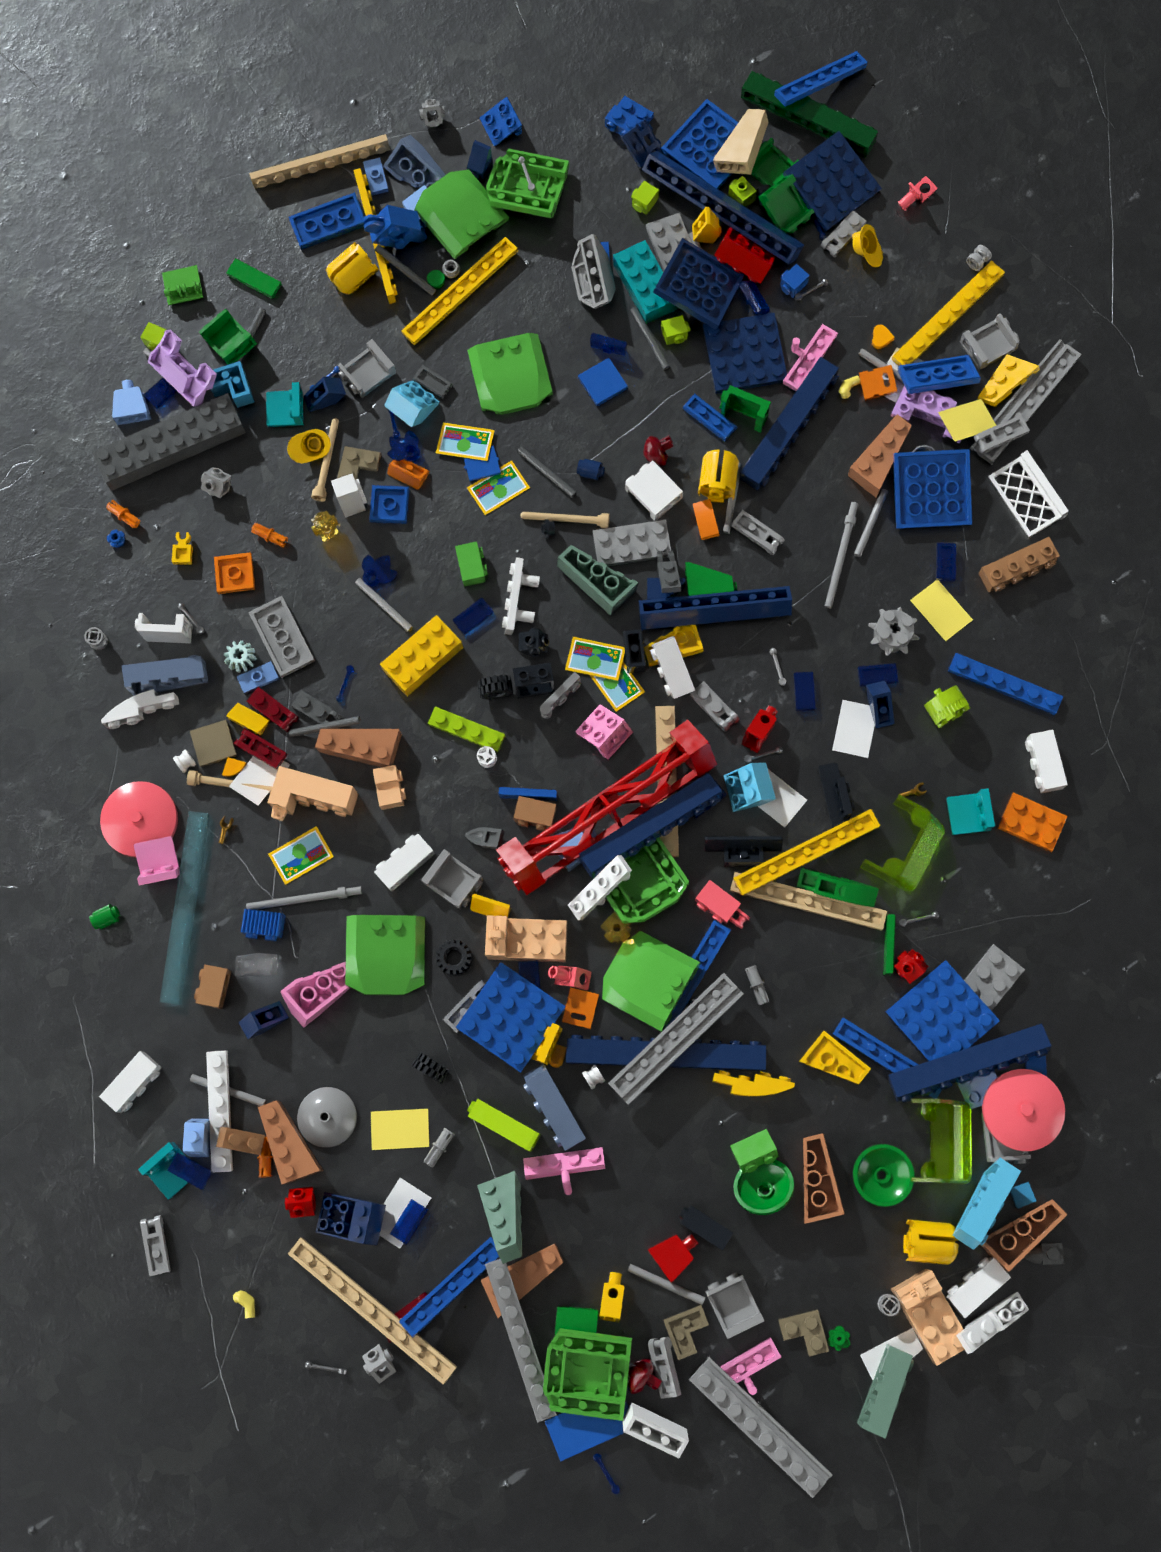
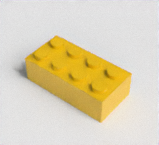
M436 615L381 662L380 666L387 676L408 697L464 647L462 641Z

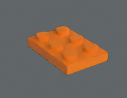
M1013 792L997 828L1052 852L1068 816Z

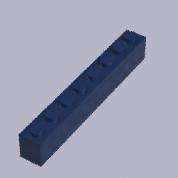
M822 357L818 359L740 472L741 481L756 490L767 484L770 472L776 471L780 464L778 461L781 456L785 457L787 455L790 443H795L800 433L798 432L801 427L803 429L806 427L810 420L808 418L810 414H815L819 407V401L826 398L830 385L834 386L839 378L837 375L839 368Z
M790 586L640 600L641 630L792 615Z
M708 773L579 853V861L593 879L616 856L622 855L625 859L628 856L636 855L642 847L652 845L658 837L668 835L678 825H684L693 815L698 816L709 805H716L721 800L722 790Z
M1039 1024L889 1074L888 1080L896 1101L905 1103L913 1100L914 1096L920 1094L921 1096H927L933 1093L935 1089H948L953 1083H966L971 1080V1077L977 1075L984 1077L989 1075L992 1070H1005L1010 1067V1064L1016 1062L1017 1064H1023L1029 1061L1031 1057L1036 1056L1040 1058L1046 1056L1051 1049V1043L1043 1025Z

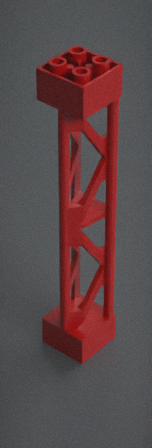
M686 720L669 732L673 744L524 845H521L518 839L514 837L496 849L500 856L497 860L504 868L503 870L509 879L514 880L512 882L517 890L520 891L522 889L528 895L546 883L547 879L578 859L579 853L647 812L696 777H701L717 766L711 746L705 737L689 720ZM685 762L692 771L669 786L667 782L673 769ZM657 764L649 778L644 781L629 783ZM660 779L655 793L637 795ZM628 791L622 796L617 794L618 792ZM638 802L641 804L640 807L621 820L615 810L622 804ZM609 814L615 821V824L593 838L591 834L597 821ZM580 816L571 831L551 836ZM584 831L578 846L560 847ZM552 843L546 848L541 847V845ZM563 855L565 857L543 873H540L536 865L538 861L546 856Z

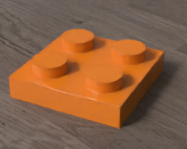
M251 552L214 557L218 594L255 590Z

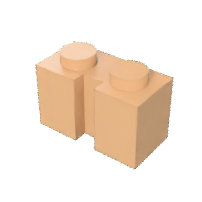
M396 765L373 769L381 810L404 806L403 800L406 799L405 789H401L400 781H403L401 770H398Z

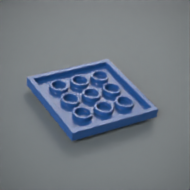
M706 99L661 147L662 153L713 187L719 189L733 173L717 172L713 159L739 122Z
M970 449L893 454L896 529L972 525Z
M946 960L886 1011L928 1061L969 1048L1000 1021Z
M500 962L456 1028L521 1073L544 1040V1033L547 1027H551L552 1023L555 1024L566 1006Z

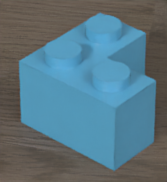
M240 361L213 370L217 373L213 388L211 389L215 397L231 392L237 408L255 402L245 370Z

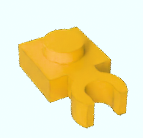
M177 532L175 537L178 545H173L172 563L173 565H192L193 547L188 545L191 541V535L189 532H186V538L181 539V534Z

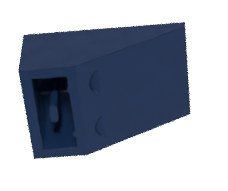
M324 1192L316 1233L361 1244L378 1245L386 1205Z

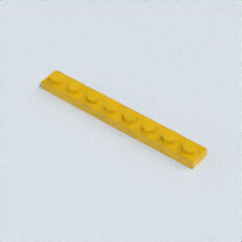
M360 168L355 169L354 174L365 215L372 214L377 216L374 205L371 206L369 202L373 201L371 192L366 190L365 187L369 185L366 174L362 175ZM375 251L389 304L396 303L395 295H398L396 285L391 284V279L394 278L391 268L387 269L386 264L389 261Z
M504 237L401 330L402 334L415 346L518 252V248L509 239Z
M991 260L892 356V360L898 366L914 363L1004 275L1005 271Z
M869 809L734 877L733 880L741 895L744 896L879 828L880 824L873 811Z

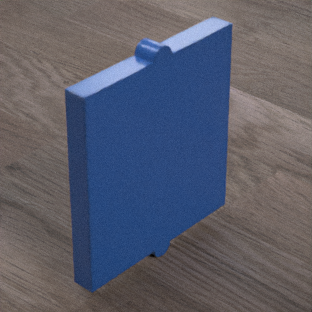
M494 446L490 448L488 461L464 458V469L467 470L470 482L501 474L498 464L499 458L496 457Z

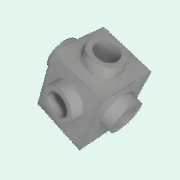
M429 99L422 103V109H419L421 121H425V126L437 127L443 124L442 117H445L444 106H440V102L435 99ZM435 110V113L430 114L429 111Z
M212 467L201 476V490L209 495L221 498L229 492L232 476L219 468Z
M380 1344L362 1356L365 1362L363 1367L369 1376L372 1375L379 1384L396 1372L392 1363L393 1355L389 1349L384 1350Z

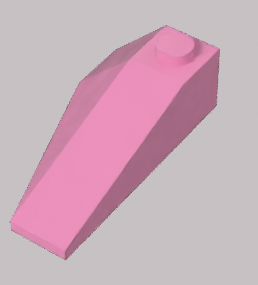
M346 962L321 972H315L313 975L298 978L280 991L291 1014L303 1028L320 1016L351 988L345 985Z

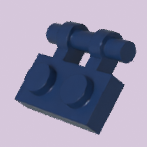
M645 119L639 122L642 127L641 131H639L637 126H634L620 136L639 168L644 166L652 150L662 152L660 140L656 139L652 132V126L648 125ZM645 135L648 137L650 141L649 145L646 143L644 139Z

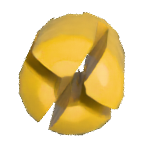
M356 242L351 244L326 268L329 279L341 293L346 295L356 291L379 270L375 264L371 263L372 261L367 256L368 254Z
M720 449L708 451L702 460L698 495L700 496L701 493L708 497V499H711V502L724 503V499L733 497V500L735 498L739 465L737 456L730 451L724 450L721 479L718 482L716 479Z
M907 1220L906 1224H909V1230L907 1235H904L903 1240L904 1253H908L906 1261L948 1265L956 1259L959 1244L955 1243L958 1239L953 1236L956 1229L955 1226L950 1223Z

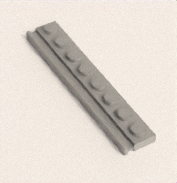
M1059 339L1038 365L1040 370L1027 378V381L1021 385L993 419L996 426L1022 415L1026 423L1077 362L1081 354L1068 344L1065 345ZM989 437L985 439L987 443L991 442ZM974 442L970 449L976 451L980 457L992 465L1010 442L996 447L985 454L981 453L979 450L980 445Z
M723 973L608 1084L629 1105L744 993Z
M708 1357L689 1378L711 1402L812 1498L826 1484V1481L833 1476L822 1463L713 1359Z

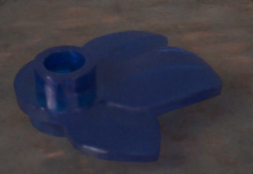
M408 430L404 439L389 437L391 450L387 455L391 459L397 461L405 459L406 461L413 462L420 457V450L417 447L419 439L412 431Z
M367 555L363 559V581L366 585L374 587L379 583L387 584L395 579L397 571L390 569L389 555L381 556L376 560ZM370 576H375V577H376V578H375L374 580H372V581L369 580Z

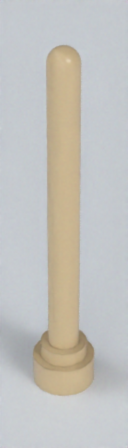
M337 418L332 419L328 435L331 442L330 451L323 458L318 485L312 490L311 498L316 501L323 502L326 500L325 483L339 424Z
M522 512L520 515L522 519H549V521L597 524L601 528H609L610 517L608 513H602L598 517Z
M189 770L187 775V785L191 786L204 783L229 787L234 781L202 776L201 773L194 770ZM242 784L249 787L269 790V793H271L272 786Z

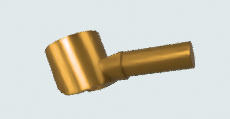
M919 783L914 789L898 794L899 798L914 794L922 796L927 790L921 792L918 787L923 786L924 783Z
M225 816L221 819L220 826L222 827L219 843H224L226 832L234 822L233 818L230 819L229 824L225 823Z

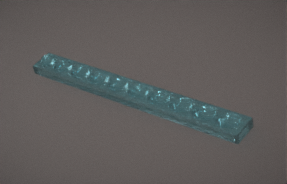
M192 811L188 813L160 996L161 1003L181 1005L209 820L208 813Z

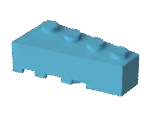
M1002 1158L997 1159L983 1173L953 1236L973 1250L979 1244L982 1246L988 1238V1230L995 1224V1217L1003 1208L1004 1201L1021 1171Z

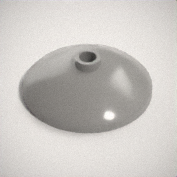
M323 1087L309 1093L301 1102L297 1114L298 1127L303 1137L311 1144L325 1148L334 1147L346 1141L353 1133L357 1122L356 1107L352 1099L345 1092L333 1087ZM323 1113L328 1114V1119L325 1121L322 1120Z

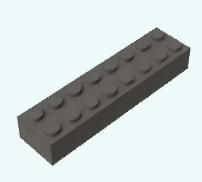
M227 393L94 450L92 453L106 485L113 491L243 435L246 432Z

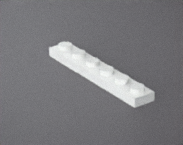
M228 1050L206 1052L211 1172L233 1171L232 1150L216 1147L220 1127L231 1128Z

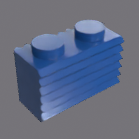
M244 909L241 933L246 934V938L257 939V936H264L265 940L276 941L277 938L282 939L286 916L283 913Z

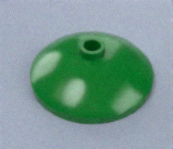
M879 1144L867 1148L858 1156L853 1168V1181L858 1193L869 1203L877 1206H892L903 1201L912 1190L914 1169L910 1159L903 1151L891 1145ZM879 1172L885 1173L884 1179L878 1177Z
M775 1160L770 1164L759 1166L750 1173L742 1174L741 1170H739L734 1180V1194L740 1206L746 1211L756 1215H769L778 1212L789 1203L794 1193V1179L788 1167L782 1162Z

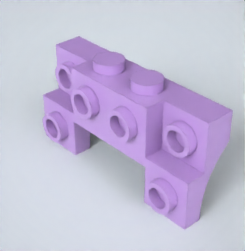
M171 329L165 330L160 343L150 353L148 363L193 407L199 406L203 403L206 391L213 388L217 373L206 363L200 364L198 370H196L179 353L182 340Z
M904 385L891 416L894 417L898 414L909 422L911 415L946 428L943 437L952 438L938 412L957 407V402L950 397L940 396L933 390L908 394Z

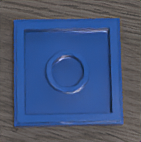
M610 358L578 375V379L596 406L603 404L628 389L627 384Z
M372 485L369 521L375 523L407 524L409 487Z

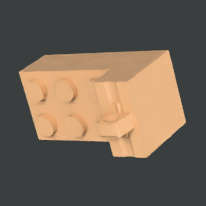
M279 766L267 803L272 807L271 817L280 821L284 820L286 814L293 815L297 801H299L298 804L309 807L311 804L317 806L316 809L328 812L329 809L335 811L336 815L346 817V814L352 816L359 794L351 785Z
M487 915L485 956L488 960L566 962L567 920L507 918V916Z
M924 1269L891 1288V1291L899 1300L903 1312L932 1363L938 1366L965 1350L956 1336L964 1329L942 1293V1287L933 1271Z

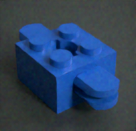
M386 205L377 216L369 214L363 218L365 232H370L371 240L374 244L403 249L410 241L421 243L427 238L425 226L420 225L417 211Z

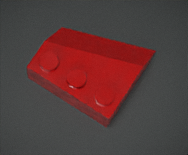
M731 227L728 228L714 254L719 262L729 264L734 271L744 273L748 276L749 280L760 284L775 259V255Z

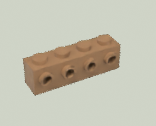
M1047 537L982 567L978 574L989 593L994 590L999 592L1009 583L1016 584L1023 579L1022 577L1027 575L1031 577L1039 573V570L1044 567L1046 569L1056 565L1060 555L1050 537Z

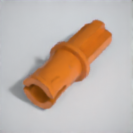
M114 500L107 504L106 509L117 516L119 521H124L132 528L139 526L140 520L132 515L128 508H123Z
M254 523L251 532L264 538L266 542L270 541L281 548L286 546L287 543L285 541L288 542V537L275 532L273 528L269 529L258 523Z
M264 1137L261 1155L257 1157L259 1160V1178L272 1177L271 1159H273V1156H271L267 1137Z

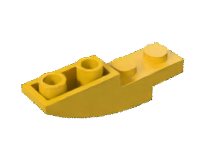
M719 1070V1073H714L712 1081L732 1086L730 1092L732 1095L748 1097L774 1095L795 1086V1083L790 1082L791 1078L779 1076V1079L771 1078L770 1073L761 1071L759 1075H754L753 1081H750V1077L738 1075V1078L730 1076V1072Z

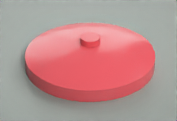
M138 781L119 787L108 797L102 808L100 825L105 840L113 849L125 856L136 858L135 843L169 836L173 838L178 825V812L173 799L165 790L153 783Z
M1016 1069L1001 1074L989 1085L983 1098L982 1113L987 1129L999 1143L1017 1151H1034L1047 1146L1058 1136L1065 1120V1105L1059 1089L1047 1076L1034 1070Z

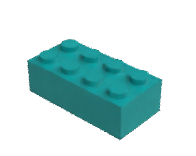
M646 240L613 255V266L646 324L678 309L675 305L653 293L663 271Z

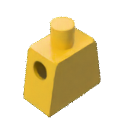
M610 1272L609 1282L604 1283L599 1320L620 1323L624 1285H621V1273ZM610 1292L617 1293L616 1298L609 1297Z

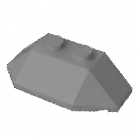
M591 234L578 241V248L575 252L571 268L578 299L596 309L611 302L616 287L609 256L596 235Z

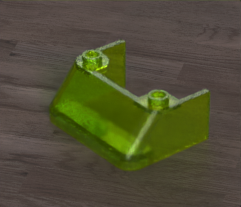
M898 795L893 804L911 813L912 823L921 828L905 861L898 858H890L882 868L865 859L860 868L904 891H912L917 887L944 835L945 829L943 824L928 809Z
M911 1099V1103L922 1104V1116L926 1121H931V1162H925L922 1166V1178L911 1177V1182L968 1184L971 1180V1108L969 1103L947 1099Z

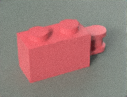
M711 880L708 881L695 898L696 906L704 912L709 911L713 914L712 918L719 923L727 924L728 921H731L742 929L744 922L750 919L747 914L739 909L741 903ZM735 912L740 915L737 920L732 917Z

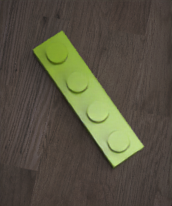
M438 707L434 708L428 721L429 726L479 746H489L497 753L505 738L504 733Z

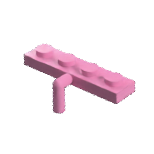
M822 324L805 350L799 347L800 339L794 338L791 351L800 357L783 380V384L797 391L820 357L823 358L838 333Z
M603 1147L523 1158L526 1180L562 1175V1183L566 1195L572 1193L571 1173L605 1169Z
M768 1338L720 1367L737 1383L743 1381L749 1393L755 1395L757 1389L750 1375L781 1358V1355L772 1339Z

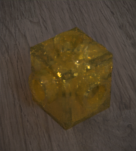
M328 511L319 512L311 519L313 526H311L312 531L316 537L320 536L323 542L340 533L336 527L339 525L334 515L330 516Z
M615 912L600 926L605 932L603 936L611 944L613 942L617 945L620 942L624 943L631 936L629 933L631 931L629 927L631 923L623 924ZM620 928V931L616 932L614 929Z

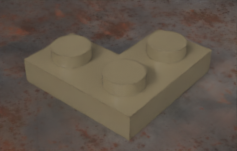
M345 446L337 479L353 474L356 480L360 469L378 472L381 453Z
M702 1305L663 1319L678 1360L697 1353L690 1332L709 1325Z
M818 1309L778 1319L784 1341L803 1336L808 1356L829 1352Z

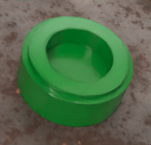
M432 270L427 275V283L435 289H440L445 284V276L439 270Z

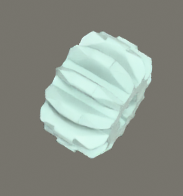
M240 640L237 645L233 641L232 648L227 646L229 652L224 653V656L227 658L224 662L226 665H229L230 670L236 669L240 673L243 668L247 672L248 665L250 667L254 666L251 661L256 660V656H254L256 651L254 648H251L250 643L244 644V641Z

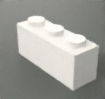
M349 474L331 481L345 518L366 511L364 504L367 503L359 479L355 480L353 474Z
M672 636L652 644L653 649L650 652L653 660H657L660 667L657 670L660 677L666 681L664 688L667 695H671L675 699L695 691L675 637Z
M1048 730L1030 734L1025 741V746L1031 754L1030 765L1036 773L1035 785L1037 789H1040V793L1064 789L1068 784L1054 731Z
M419 834L411 835L401 849L396 848L386 862L383 860L376 866L377 870L374 873L391 892L435 854Z
M139 1051L99 1097L115 1112H126L133 1105L132 1101L135 1097H139L145 1092V1086L159 1076L160 1072L158 1071L162 1067L145 1052Z
M985 1257L978 1263L979 1268L974 1272L972 1270L963 1276L962 1279L964 1281L960 1285L955 1284L947 1291L948 1295L945 1298L961 1317L966 1318L1011 1278L995 1258L990 1257L988 1259Z
M631 1403L623 1418L624 1433L677 1458H680L689 1442L686 1428L634 1403Z

